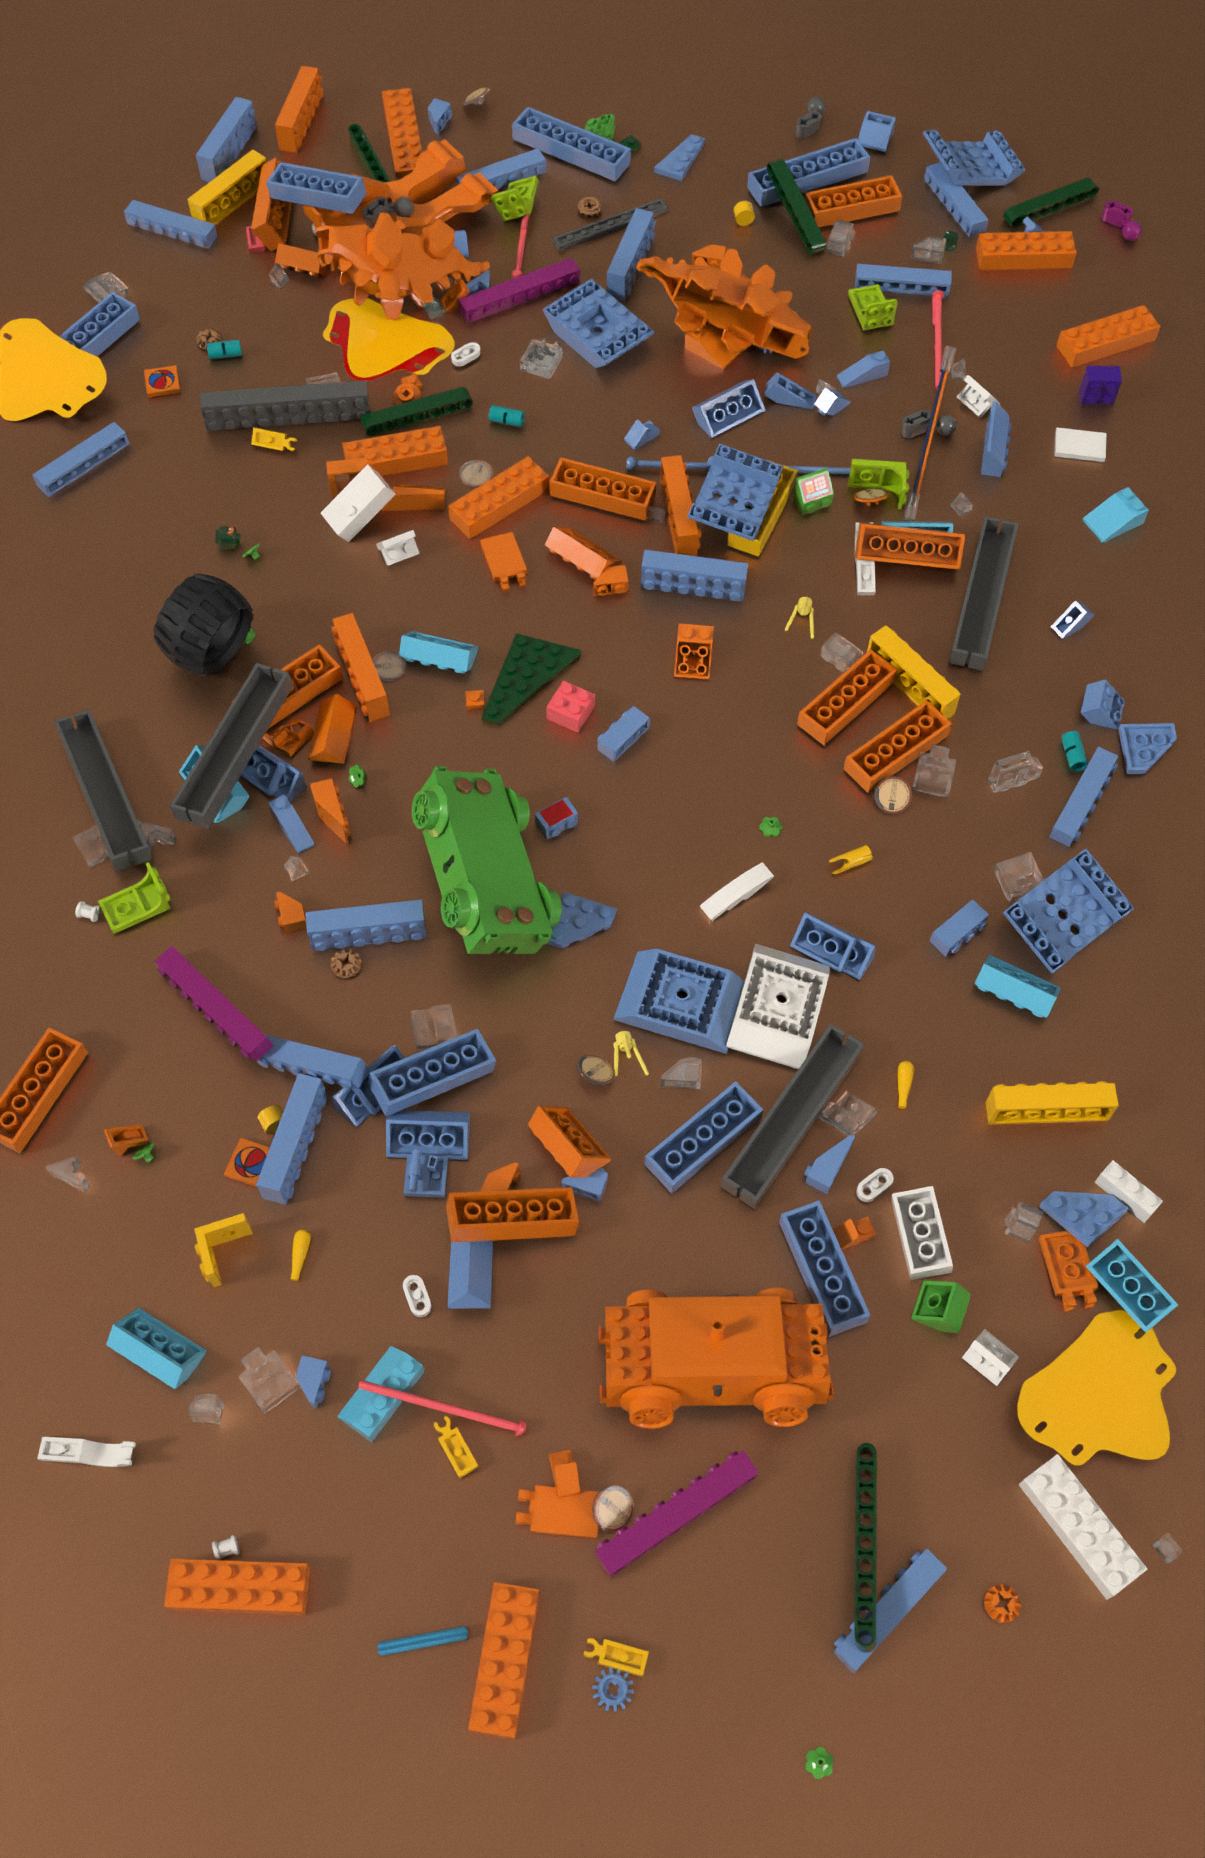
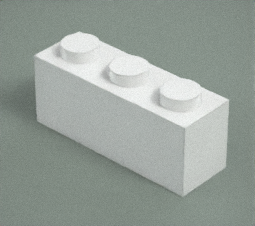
M1114 1160L1095 1181L1104 1191L1115 1196L1129 1208L1128 1210L1143 1223L1148 1220L1163 1202L1162 1199Z

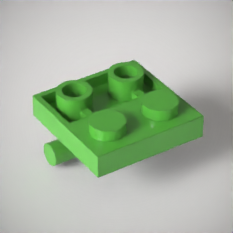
M611 113L608 115L604 114L599 118H592L587 121L584 130L612 141L616 127L613 124L615 116Z

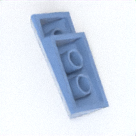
M260 745L256 748L241 774L242 777L268 795L279 797L285 794L290 803L307 787L303 773Z
M808 912L804 913L790 944L791 947L830 966V968L838 972L843 971L858 980L862 978L874 960L876 945Z
M396 1045L390 1047L368 1066L369 1069L359 1089L343 1087L332 1097L334 1109L354 1127H357L370 1114L375 1115L381 1109L368 1085L369 1074L372 1071L404 1059Z
M493 1240L451 1243L448 1309L491 1308Z

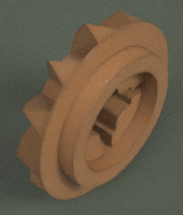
M586 197L579 201L578 211L582 215L585 214L586 217L588 215L593 217V215H598L602 211V203L597 198Z
M212 328L210 330L205 329L204 332L199 331V335L196 336L198 346L203 349H207V343L222 341L221 333Z
M343 949L341 952H336L335 956L331 958L330 966L336 976L350 978L359 972L362 963L358 953H355L352 949ZM348 959L350 964H346L343 967L342 961L345 962Z

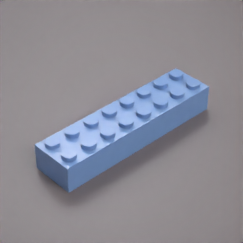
M527 107L512 124L513 140L535 149L538 148L542 152L610 180L616 181L630 165L631 148L530 107Z
M855 138L787 160L785 163L801 194L867 173L870 156ZM767 167L748 173L747 188L760 207L781 201L768 175Z

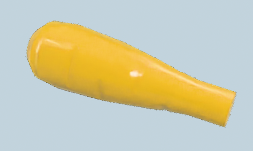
M902 1061L898 1066V1107L901 1109L906 1108L914 1075V1065L910 1061Z
M298 1230L294 1235L292 1281H299L300 1272L309 1248L311 1237L310 1233L306 1230Z

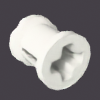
M80 901L76 907L75 915L77 918L84 917L91 919L92 922H96L100 917L101 907L99 905L91 906L84 901Z
M235 1534L224 1541L212 1542L216 1560L221 1561L223 1557L240 1554Z

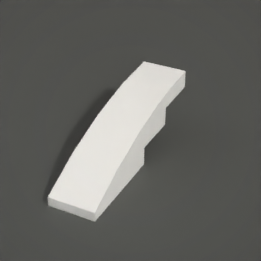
M761 862L724 886L702 903L700 907L714 921L726 910L730 911L743 899L746 901L775 876Z

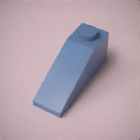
M884 351L869 354L839 373L837 379L843 388L886 377L888 376L890 361Z
M778 372L766 383L764 396L776 403L812 410L815 408L814 404L817 399L815 394Z
M285 794L268 802L272 816L298 854L315 846Z
M851 1134L819 1156L813 1165L809 1164L804 1173L807 1176L805 1183L828 1194L853 1144L855 1135Z

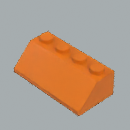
M553 526L545 543V546L550 548V552L556 555L560 554L563 556L562 559L564 561L577 565L576 568L578 570L588 572L589 576L595 580L607 567L619 566L622 563V560L569 527Z
M538 1106L528 1123L533 1134L541 1140L544 1147L555 1157V1161L572 1178H586L611 1160V1157L568 1107Z

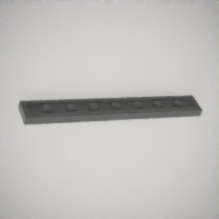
M660 198L553 237V243L560 252L628 227L636 208L654 212V217L668 212V206Z

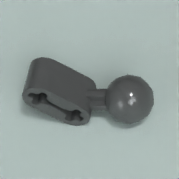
M813 97L808 101V114L797 119L794 132L797 138L804 139L819 130L821 115L825 110V102L822 98Z
M378 197L363 210L365 224L369 228H374L381 212L388 214L396 212L400 217H409L413 214L414 204L408 197H400L395 203H388L385 197Z
M920 410L904 417L901 430L902 436L913 438L927 432L931 412ZM943 415L937 419L935 428L939 434L949 436L956 430L957 423L954 417Z

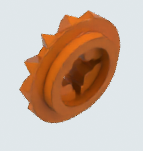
M1000 1584L991 1587L986 1592L984 1606L986 1612L993 1620L1000 1623H1008L1019 1615L1022 1604L1020 1603L1019 1594L1012 1587ZM999 1596L1003 1600L1010 1598L1011 1601L1006 1605L1007 1610L1004 1607L995 1608L998 1605L997 1603L1000 1602Z

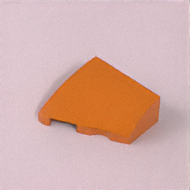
M296 719L288 725L279 727V732L270 736L266 733L263 739L275 749L291 757L313 737L314 731L310 723Z

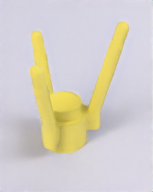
M801 597L798 605H795L785 631H788L797 612L802 616L809 614L811 639H814V608H812V600L808 597Z
M629 1031L617 1033L615 1035L616 1042L613 1043L614 1076H618L619 1049L623 1052L626 1051L627 1057L631 1058V1048H633L645 1075H649L636 1046L635 1039L631 1038V1033Z

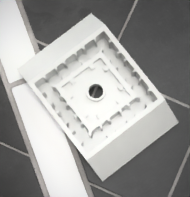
M755 944L726 1047L799 1069L807 1057L829 978L830 966ZM778 995H782L786 998L787 1001L785 1003H781L777 1000L776 997Z

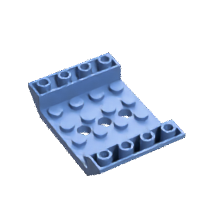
M936 130L923 132L930 148L954 185H1007L1026 170L999 131H987L983 142H944Z
M719 444L710 470L695 504L693 503L687 518L754 541L775 492L783 466ZM730 500H733V501L736 502V504H733V503H731V502H729V501H730Z
M1085 848L1002 913L1052 974L1110 926L1131 912L1134 907ZM1046 896H1051L1054 903L1049 904L1046 901ZM1058 911H1063L1065 913V920L1061 919L1058 916ZM1071 926H1075L1077 928V935L1071 932Z

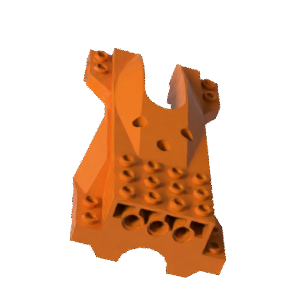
M444 139L441 142L434 140L429 143L427 150L420 154L413 172L400 180L384 183L353 174V176L363 178L367 192L353 214L309 205H303L305 214L314 223L315 229L322 226L364 225L363 210L376 198L385 197L388 203H395L400 197H408L414 204L413 214L409 217H400L396 212H391L390 216L394 223L401 228L402 234L412 233L422 236L423 228L434 224L437 219L445 222L460 212H476L491 203V196L499 193V191L479 172L474 176L466 174L459 185L435 198L454 183L456 176L461 175L465 170L464 157Z

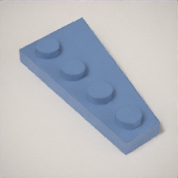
M691 134L654 167V173L682 181L704 146L705 138Z

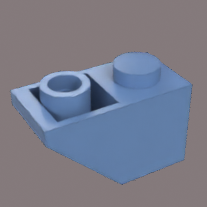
M434 98L428 106V115L436 134H439L447 121L451 119L452 110L450 103Z
M302 1355L296 1378L311 1406L317 1408L318 1403L323 1401L325 1395L323 1387L325 1381L328 1382L330 1379L331 1369L327 1361Z

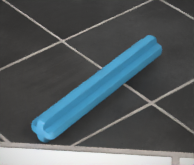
M462 1626L382 1641L378 1643V1653L382 1656L467 1640L469 1638L468 1628Z

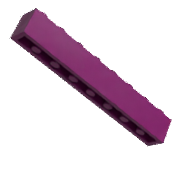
M572 258L459 298V311L467 323L576 284L580 282V269Z
M170 946L154 961L159 966L157 971L164 978L168 976L170 978L168 982L175 989L180 987L182 989L180 993L186 1000L192 999L194 1001L192 1005L199 1012L203 1010L205 1012L203 1016L211 1024L216 1022L218 1025L215 1028L223 1036L227 1033L230 1036L227 1039L235 1047L239 1045L242 1048L240 1052L247 1059L251 1057L257 1062L274 1046L247 1017L173 946Z
M744 1450L740 1453L737 1451L731 1453L726 1457L727 1462L721 1466L719 1463L712 1466L708 1470L709 1474L705 1477L698 1476L690 1482L691 1486L686 1490L680 1488L671 1495V1500L666 1503L663 1500L653 1507L654 1511L649 1515L644 1513L634 1520L636 1524L630 1528L624 1526L615 1533L616 1537L611 1541L607 1538L599 1543L595 1555L609 1578L757 1478L759 1472Z

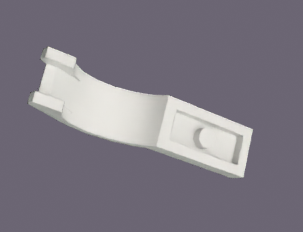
M856 522V526H855V550H856V543H857V535H858L859 522ZM855 558L857 595H875V562Z
M42 1437L37 1459L40 1461L83 1463L101 1467L132 1466L131 1455L136 1443L123 1441L120 1444H106L85 1439Z

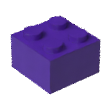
M1087 366L1079 389L1081 404L1114 405L1122 382L1120 366Z

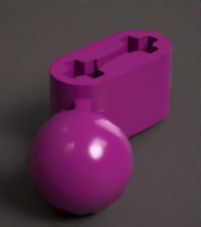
M1107 201L1105 203L1101 216L1103 221L1123 228L1122 234L1127 241H1135L1142 234L1141 224L1131 220L1133 210L1130 207L1115 201Z

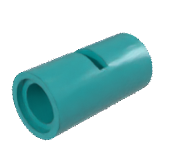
M239 339L207 343L210 360L242 356Z
M491 405L489 421L522 428L525 418L524 411Z
M1070 731L1063 734L1061 740L1070 770L1081 771L1088 766V761L1079 732Z

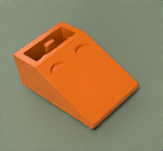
M678 624L674 677L709 680L714 626Z
M332 778L311 783L310 786L319 819L346 844H349L348 836H351L338 785L333 784Z

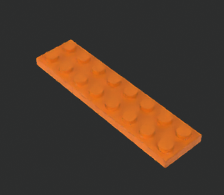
M411 88L382 91L395 176H407L413 172L417 160L422 153Z

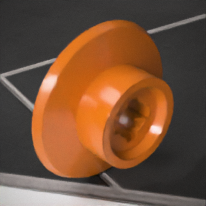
M412 383L399 385L393 393L395 405L422 398L420 389Z

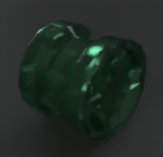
M946 231L943 234L942 249L949 252L954 251L957 247L958 234L954 231Z

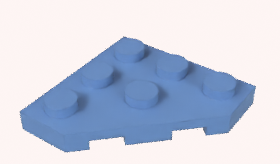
M1174 723L1120 724L1118 730L1126 773L1145 774L1177 740Z
M563 892L560 899L562 904L561 918L558 924L551 928L553 934L547 944L562 949L569 946L572 942L591 937L598 931L610 929L617 914V908Z
M1053 1191L1039 1206L1087 1248L1125 1215L1129 1209L1115 1196L1110 1194Z

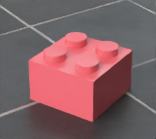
M563 681L546 707L547 720L579 733L595 708V694Z

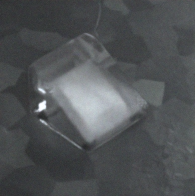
M279 263L275 264L269 272L272 286L283 288L289 280Z

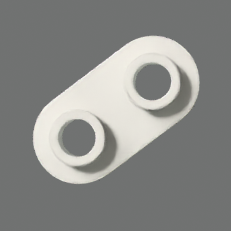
M471 342L455 350L451 354L452 363L455 366H464L478 358L481 354L480 346L477 343Z
M879 1168L859 1183L856 1190L858 1198L863 1202H871L891 1187L893 1174L886 1168ZM879 1178H883L885 1183H881ZM868 1190L870 1194L866 1195L863 1191Z
M417 1275L408 1276L403 1282V1290L410 1310L416 1317H425L431 1311V1302L424 1282ZM412 1285L418 1286L414 1291L410 1289ZM419 1304L425 1305L422 1310L417 1309V1306Z

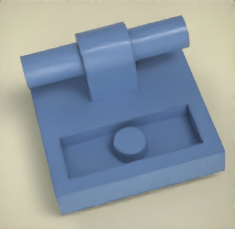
M413 1150L412 1155H407L404 1196L445 1198L448 1156H438L439 1162L436 1172L427 1169L430 1155H420L421 1151Z

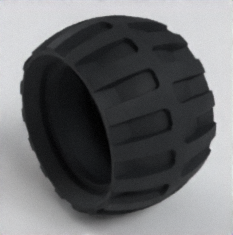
M197 573L192 577L186 578L167 598L157 616L153 638L163 654L178 667L201 676L215 675L219 670L228 665L229 661L235 657L245 642L246 636L251 629L253 609L246 598L229 583L214 576Z

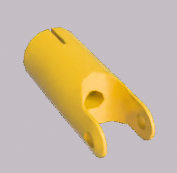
M864 845L830 859L829 862L839 859L844 860L842 868L833 871L832 874H838L872 861L873 856L870 848Z

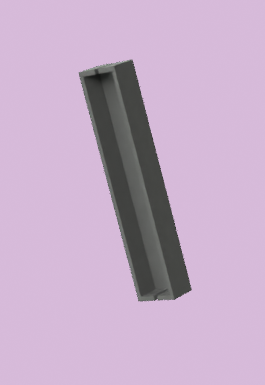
M367 381L200 393V408L207 431L361 420L363 415L371 413Z
M988 516L984 517L949 659L951 664L959 666L968 664V668L981 671L984 670L988 658L1019 524L1003 520L1000 533L998 534L996 532L1000 519Z
M258 663L255 664L172 801L170 808L175 819L187 823L193 822L194 825L206 829L210 828L291 691L293 684L288 672L275 668L272 672L271 667Z
M90 709L74 714L77 729H74L70 716L54 720L59 738L115 872L132 867V863L139 865L152 860L148 844Z
M830 1024L725 1173L720 1187L735 1197L739 1194L741 1201L756 1209L861 1056L865 1044L849 1035L844 1046L842 1043L846 1033Z

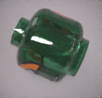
M221 526L219 530H216L215 543L220 548L235 549L237 544H240L241 534L237 533L235 527Z

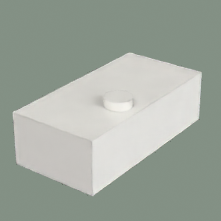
M367 464L321 514L338 536L350 542L396 493L383 477Z
M933 1186L893 1193L892 1205L910 1280L952 1273L953 1264Z

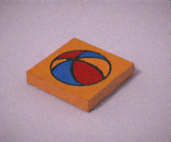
M176 365L144 370L148 398L181 393Z
M240 1138L224 1172V1176L257 1187L256 1183L270 1147Z

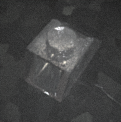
M930 236L913 244L911 259L941 264L946 238Z
M696 1057L682 1058L661 1075L660 1087L700 1089L702 1059H697Z
M217 1394L195 1395L194 1402H190L188 1414L193 1422L219 1426L225 1404Z

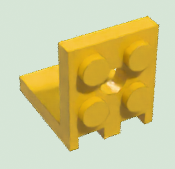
M244 1213L194 1229L198 1244H195V1250L202 1262L199 1264L202 1276H205L206 1282H210L214 1288L221 1286L222 1283L213 1246L253 1234L251 1225Z

